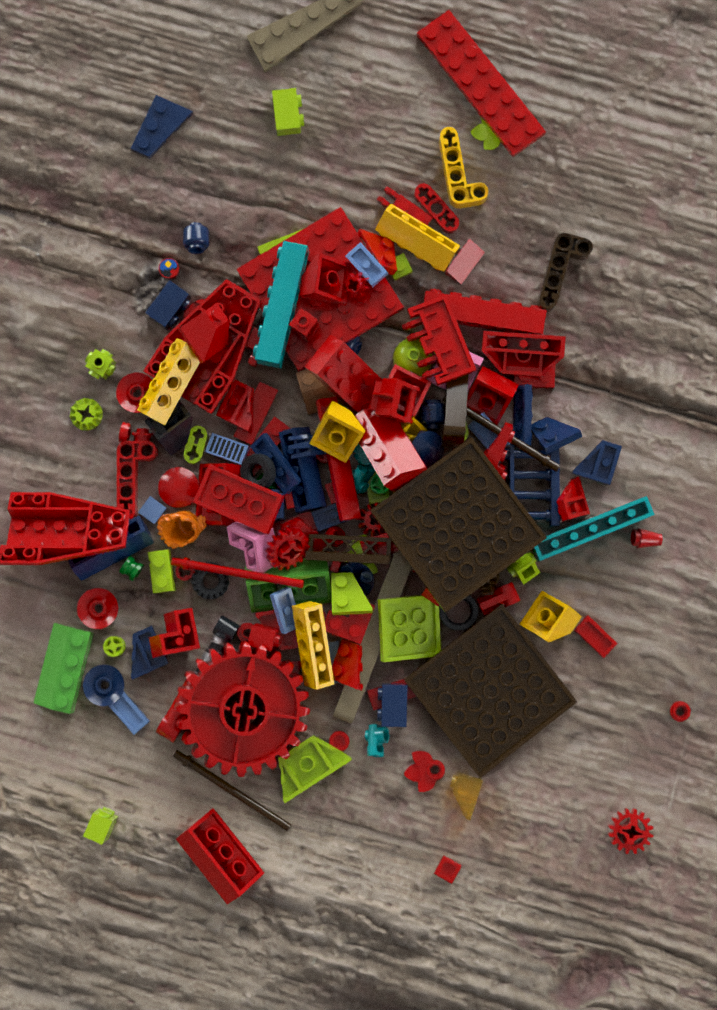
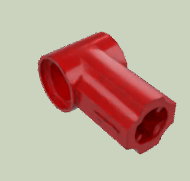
M513 582L497 588L493 595H485L476 599L483 615L488 614L500 604L508 607L521 601Z

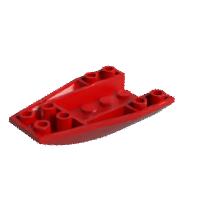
M228 279L218 286L163 339L143 370L144 373L154 379L159 371L160 364L169 353L171 344L175 342L176 338L185 341L178 329L218 303L229 320V345L204 363H199L181 396L210 414L214 412L234 381L261 303L259 298Z
M10 492L7 510L10 514L11 522L7 544L0 546V565H45L126 548L130 510L52 492Z

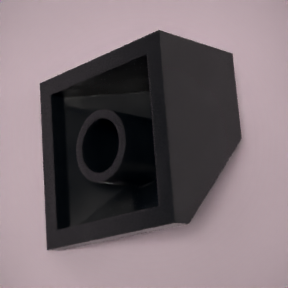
M180 400L166 425L150 417L145 420V423L170 456L180 451L187 444L193 417Z

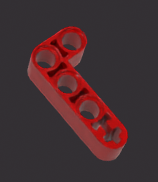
M123 441L117 447V507L127 509V504L122 503V501H132V504L128 503V509L132 511L130 520L138 515V461H153L158 456L157 447L150 441ZM126 446L132 447V453L129 456H124L122 453ZM146 446L153 448V453L150 456L143 455V449ZM128 466L131 467L132 474L129 477H124L123 469ZM131 487V496L124 497L122 494L123 489Z

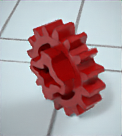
M286 527L285 532L278 530L277 536H271L273 541L267 542L270 548L265 549V552L268 554L266 559L274 568L289 570L291 565L297 567L296 562H303L301 557L306 556L305 549L310 548V546L307 544L309 539L300 529L298 530L296 527H293L290 530Z
M624 808V814L617 811L618 817H611L614 823L613 825L609 824L608 827L612 829V832L607 834L609 837H614L611 840L613 845L618 843L616 849L620 851L624 848V853L626 854L630 850L637 854L638 848L644 851L643 845L651 844L647 839L654 836L649 833V830L654 828L652 825L647 824L650 822V818L646 817L643 819L645 813L641 811L637 814V809L635 808L630 813L627 808ZM625 818H627V821H626V822H624L623 824H620V822H621L622 820H624ZM638 819L641 821L644 830L638 827ZM632 826L637 832L630 833L629 836L624 830L631 829ZM617 832L623 835L624 843L618 838ZM638 838H641V840H640L639 842H637V843L634 844V841H635V840H637Z

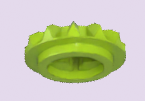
M80 399L71 407V421L80 430H92L102 421V408L93 399ZM89 407V413L94 418L86 417L83 421V415L79 411H86Z

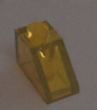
M458 771L457 775L453 774L450 787H453L452 792L465 818L471 820L483 780Z

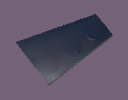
M156 95L130 148L131 151L150 159L166 143V140L174 131L176 132L181 127L180 125L187 118L189 119L193 111Z

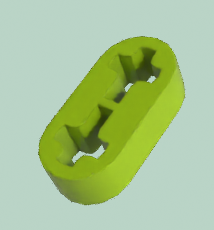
M195 426L190 430L183 455L189 464H198L203 458L208 439V433L204 427ZM201 430V434L204 437L199 438L198 444H195L196 437L193 436V433ZM195 446L197 447L196 453L199 456L198 458L190 460L191 458L190 456H188V452L191 453Z

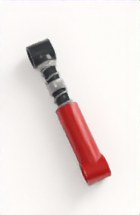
M222 615L213 629V640L210 641L209 648H206L207 651H204L200 659L206 663L210 662L209 650L211 648L215 649L218 653H222L224 644L231 643L240 625ZM197 667L196 671L193 672L197 674L200 670ZM186 678L182 686H190L191 683ZM179 693L155 732L173 743L182 730L177 728L176 721L186 715L177 712L174 708L177 702L186 701V698L182 697Z

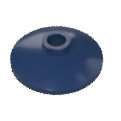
M98 665L90 669L85 675L83 691L87 699L95 705H112L121 698L124 692V678L120 671L113 666ZM102 682H108L109 686L107 689L102 688Z

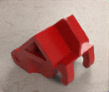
M383 378L382 382L375 381L372 388L374 389L372 401L368 406V411H376L375 415L391 418L395 422L411 425L413 423L411 418L416 395L420 391V387L411 385L398 378ZM402 390L409 391L404 416L397 414Z

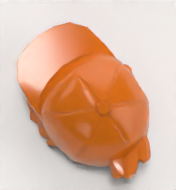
M178 511L162 515L158 519L157 529L159 532L157 534L161 536L160 540H165L164 543L172 549L184 547L188 543L194 542L206 528V517L202 515L197 517L190 511Z

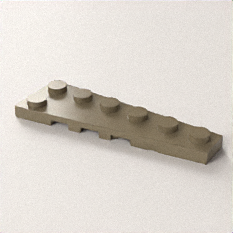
M318 0L247 35V40L264 73L283 61L293 51L296 52L307 41L317 37V34L321 31L328 29L337 20L342 19L363 4V0Z

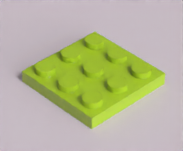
M422 595L378 599L380 657L382 662L433 657L441 651L438 606Z

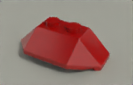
M483 331L482 352L502 374L543 377L564 358L566 336Z

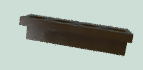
M309 534L308 545L310 548L306 551L305 560L391 563L392 540L390 538ZM314 538L322 539L327 546L322 551H313ZM326 539L334 540L331 543H329ZM337 540H343L348 547L342 552H337L332 544ZM347 540H353V542L349 544ZM357 541H363L368 546L363 553H357L352 547ZM367 541H372L374 543L370 545ZM378 542H387L386 554H378L372 547ZM371 550L374 554H369L367 552Z

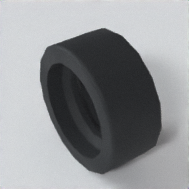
M470 595L463 599L470 607V615L462 623L452 622L439 605L441 622L447 628L465 630L475 623L478 616V606Z

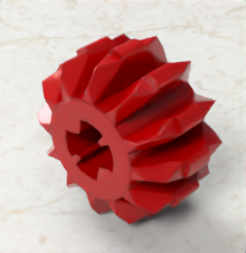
M367 504L368 512L362 508L360 510L365 517L361 516V518L357 519L364 521L358 527H367L363 531L364 535L369 530H372L371 537L375 536V531L378 532V535H381V525H376V523L374 525L370 524L371 519L369 517L372 515L370 512L372 508L370 504Z

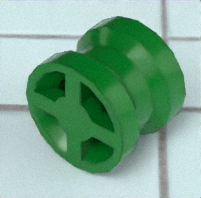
M378 474L371 478L370 488L375 494L383 495L388 492L389 489L383 485Z
M129 556L120 568L119 573L122 575L126 574L129 576V580L133 582L141 573L144 564L137 563L134 557Z

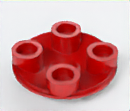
M174 467L167 470L161 476L158 484L161 499L167 505L175 508L191 505L199 489L197 477L193 472L183 467Z

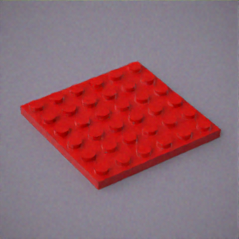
M341 207L284 240L308 245L310 252L306 269L315 255L322 253L351 264L350 273H354L355 276L359 272L346 258V255L360 242L364 246L365 244L358 236V233ZM283 241L236 269L249 292L261 300L259 308L262 313L264 306H268V288L273 286L272 272L274 266L278 265L277 251L279 247H282ZM385 277L374 287L368 282L370 289L364 291L365 296L360 297L358 295L352 298L351 293L348 292L346 304L314 302L299 296L294 317L302 308L318 319L320 327L309 342H306L290 331L286 352L298 372L305 369L306 364L330 334L348 343L404 309V306Z

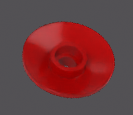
M134 372L127 374L119 381L116 397L121 407L131 413H141L137 410L140 400L146 395L152 381L148 375ZM137 390L141 391V396L135 397L134 392Z
M93 588L86 591L80 597L77 604L79 619L84 625L92 629L108 627L115 621L118 615L119 607L116 597L110 591L103 588ZM97 605H101L103 608L100 613L95 610Z

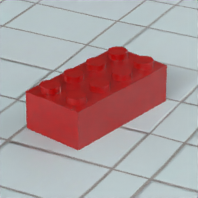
M331 334L305 366L312 375L355 414L368 409L374 391L372 389L373 383L375 381L382 382V379L344 341Z

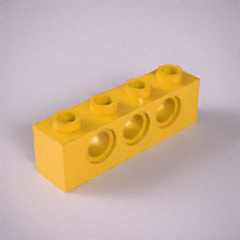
M176 338L175 342L171 344L168 355L160 364L157 375L150 382L149 389L140 400L137 409L139 412L163 425H166L200 363L187 342Z
M307 601L293 605L292 611L304 685L315 690L334 685L322 604Z

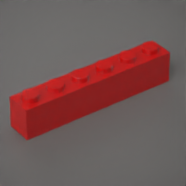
M430 289V291L425 292L424 302L446 295L459 325L509 333L543 335L547 310H543L541 306L530 305V307H524L519 302L505 304L500 299H490V301L482 300V297L470 295V298L462 297V294L457 292L444 294L438 289Z

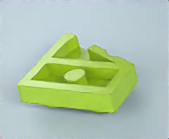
M352 572L331 573L332 615L373 613L372 606Z

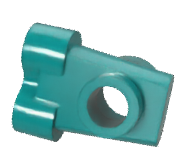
M358 442L354 449L356 453L354 457L360 465H370L368 457Z
M372 464L358 465L356 470H352L356 494H362L369 488L368 481L375 472Z
M370 724L368 726V730L365 731V740L368 742L367 756L384 757L383 743H388L390 737L387 727H381L378 724Z

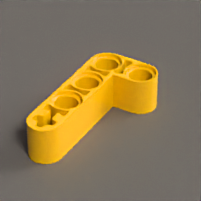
M445 127L440 133L439 146L450 205L456 209L482 205L487 199L488 187L480 182L467 184L458 133L453 127ZM446 136H449V138L452 139L451 147H448L449 144L448 139L445 138ZM455 155L457 160L451 162L447 159V156ZM452 174H457L460 176L461 179L459 181H453L450 178V176ZM476 190H480L483 192L484 196L478 198L474 195L473 192ZM455 194H462L464 199L457 201L453 196Z

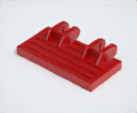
M446 295L407 309L410 319L417 316L420 318L403 324V330H410L420 325L423 330L407 336L408 342L419 339L425 356L435 354L417 362L418 367H425L435 362L438 365L437 368L424 372L422 374L423 379L434 377L438 386L476 371Z

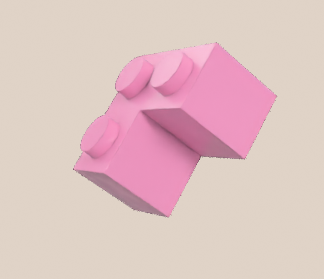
M237 521L227 527L229 544L244 551L247 569L264 573L273 567L266 559L268 554L265 552V549L270 548L267 542L273 541L271 537L275 535L273 528H271L268 535Z

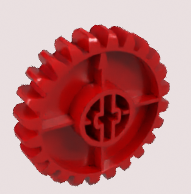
M242 641L238 652H236L234 647L228 642L224 644L223 655H220L215 649L211 648L209 650L210 662L206 663L200 658L195 660L196 666L200 670L197 674L192 671L185 672L184 676L191 684L190 686H179L177 691L182 697L186 698V701L177 702L174 708L177 712L186 715L176 721V726L183 730L189 729L183 734L181 739L185 745L194 744L191 750L194 758L205 755L204 765L208 769H211L219 762V770L222 775H227L232 766H234L238 777H244L247 767H250L257 776L261 774L262 763H266L268 767L275 769L277 767L275 756L279 755L286 760L290 757L289 751L286 748L288 744L297 747L300 745V740L294 734L296 731L303 732L307 730L308 726L299 717L310 714V709L300 704L301 701L309 697V693L305 689L297 688L303 682L302 675H289L294 668V664L290 660L284 661L279 665L281 660V653L279 651L273 650L266 657L267 650L265 645L261 644L251 652L250 644L247 641ZM246 691L245 704L249 710H243L241 726H239L241 714L237 711L236 707H242L244 692ZM236 693L235 698H231L229 703L227 704V700L232 696V694ZM255 693L260 699V708L256 707L253 703ZM224 710H229L232 714L231 724L226 721Z

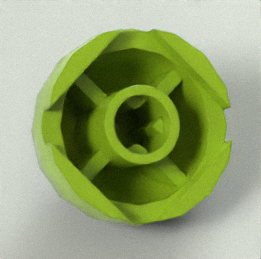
M405 339L394 349L393 365L396 364L418 376H422L424 372L430 370L432 364L419 368L417 362L433 355L425 356L419 339L408 342Z

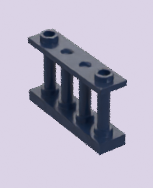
M509 444L508 448H505L507 450L505 460H508V486L518 499H546V501H549V510H546V512L528 513L534 520H546V522H549V527L560 526V515L556 502L560 497V468L557 472L550 468L546 469V471H514V458H534L522 450H514V445ZM559 449L549 454L544 450H537L545 456H551L553 461L560 464ZM514 479H545L549 481V489H546V491H514Z

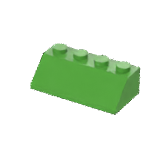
M304 558L303 562H296L297 567L291 565L289 570L285 568L279 570L277 567H272L264 572L266 574L304 580L303 588L246 579L251 613L274 610L270 594L285 587L291 588L296 605L307 601L320 604L332 602L328 562L305 560Z
M58 623L53 624L33 703L68 714L74 713L94 632Z

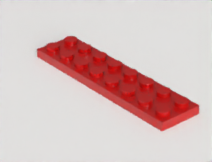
M450 10L417 32V37L512 157H515L546 134L545 129Z

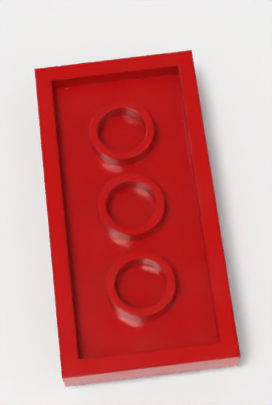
M209 464L193 503L269 535L285 496Z

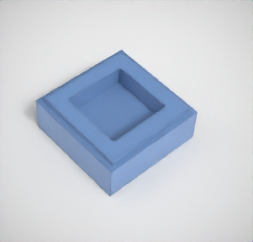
M150 496L138 513L153 524H156L167 508Z

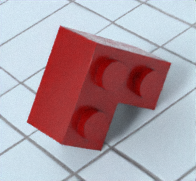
M370 604L372 606V610L374 611L375 605ZM329 610L324 619L326 633L361 645L372 613L348 614L346 617L343 615H332V611Z
M187 608L163 614L167 633L149 638L152 658L200 649L193 609Z

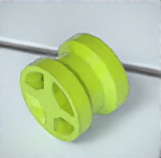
M111 636L103 644L104 652L111 657L122 655L126 649L125 641L119 636Z

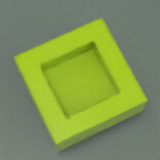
M404 253L396 256L397 271L392 275L394 281L413 272Z

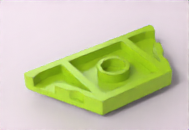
M315 735L307 738L298 747L295 746L289 750L290 757L287 760L281 756L278 758L284 803L347 764L352 758Z

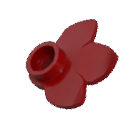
M414 751L412 752V758L415 763L406 769L404 776L411 781L418 782L419 792L430 791L434 788L436 781L444 776L445 766L441 761L433 760L428 752ZM437 766L439 768L438 773L433 774L431 768Z

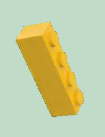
M393 204L386 208L375 228L382 237L389 238L400 248L407 249L416 258L425 260L434 269L443 272L448 268L460 247L454 241Z

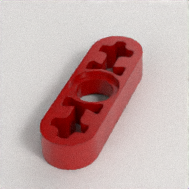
M425 183L419 184L415 188V200L433 217V220L445 233L452 234L456 232L459 227L458 217L430 185ZM419 190L428 191L427 197L431 200L428 205H426V203L428 202L427 198L425 196H419ZM433 204H440L443 209L442 212L439 214L433 213L431 211ZM445 212L448 213L446 214L448 221L454 220L453 228L451 226L446 227L447 222L444 218L439 220Z

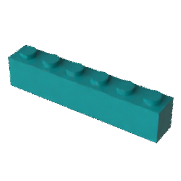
M283 241L282 247L278 248L277 259L279 261L278 265L274 266L272 272L274 282L273 286L268 288L267 298H269L268 306H264L262 314L264 322L258 329V337L260 339L258 345L255 344L253 349V357H255L257 364L282 368L291 331L289 324L294 318L299 298L301 276L305 272L309 257L308 245Z
M645 496L546 536L547 538L535 546L532 551L537 562L655 514L648 497Z

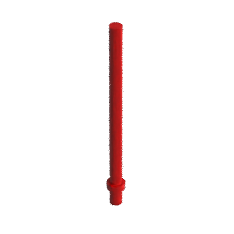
M173 557L171 560L172 566L182 567L183 570L195 569L303 588L304 580L197 562L187 557L184 559Z

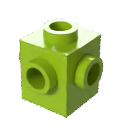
M97 349L94 352H90L85 360V367L89 370L88 374L98 380L100 377L107 380L108 376L110 377L116 369V362L112 359L113 354L104 349L101 352ZM101 359L102 364L100 366H96L99 360Z
M530 551L506 568L513 578L517 576L523 585L540 574L535 564L537 560Z

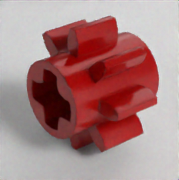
M357 272L356 276L354 273H349V279L343 281L346 284L345 292H350L352 298L358 295L360 297L365 296L364 291L370 289L367 282L369 277H362V272Z

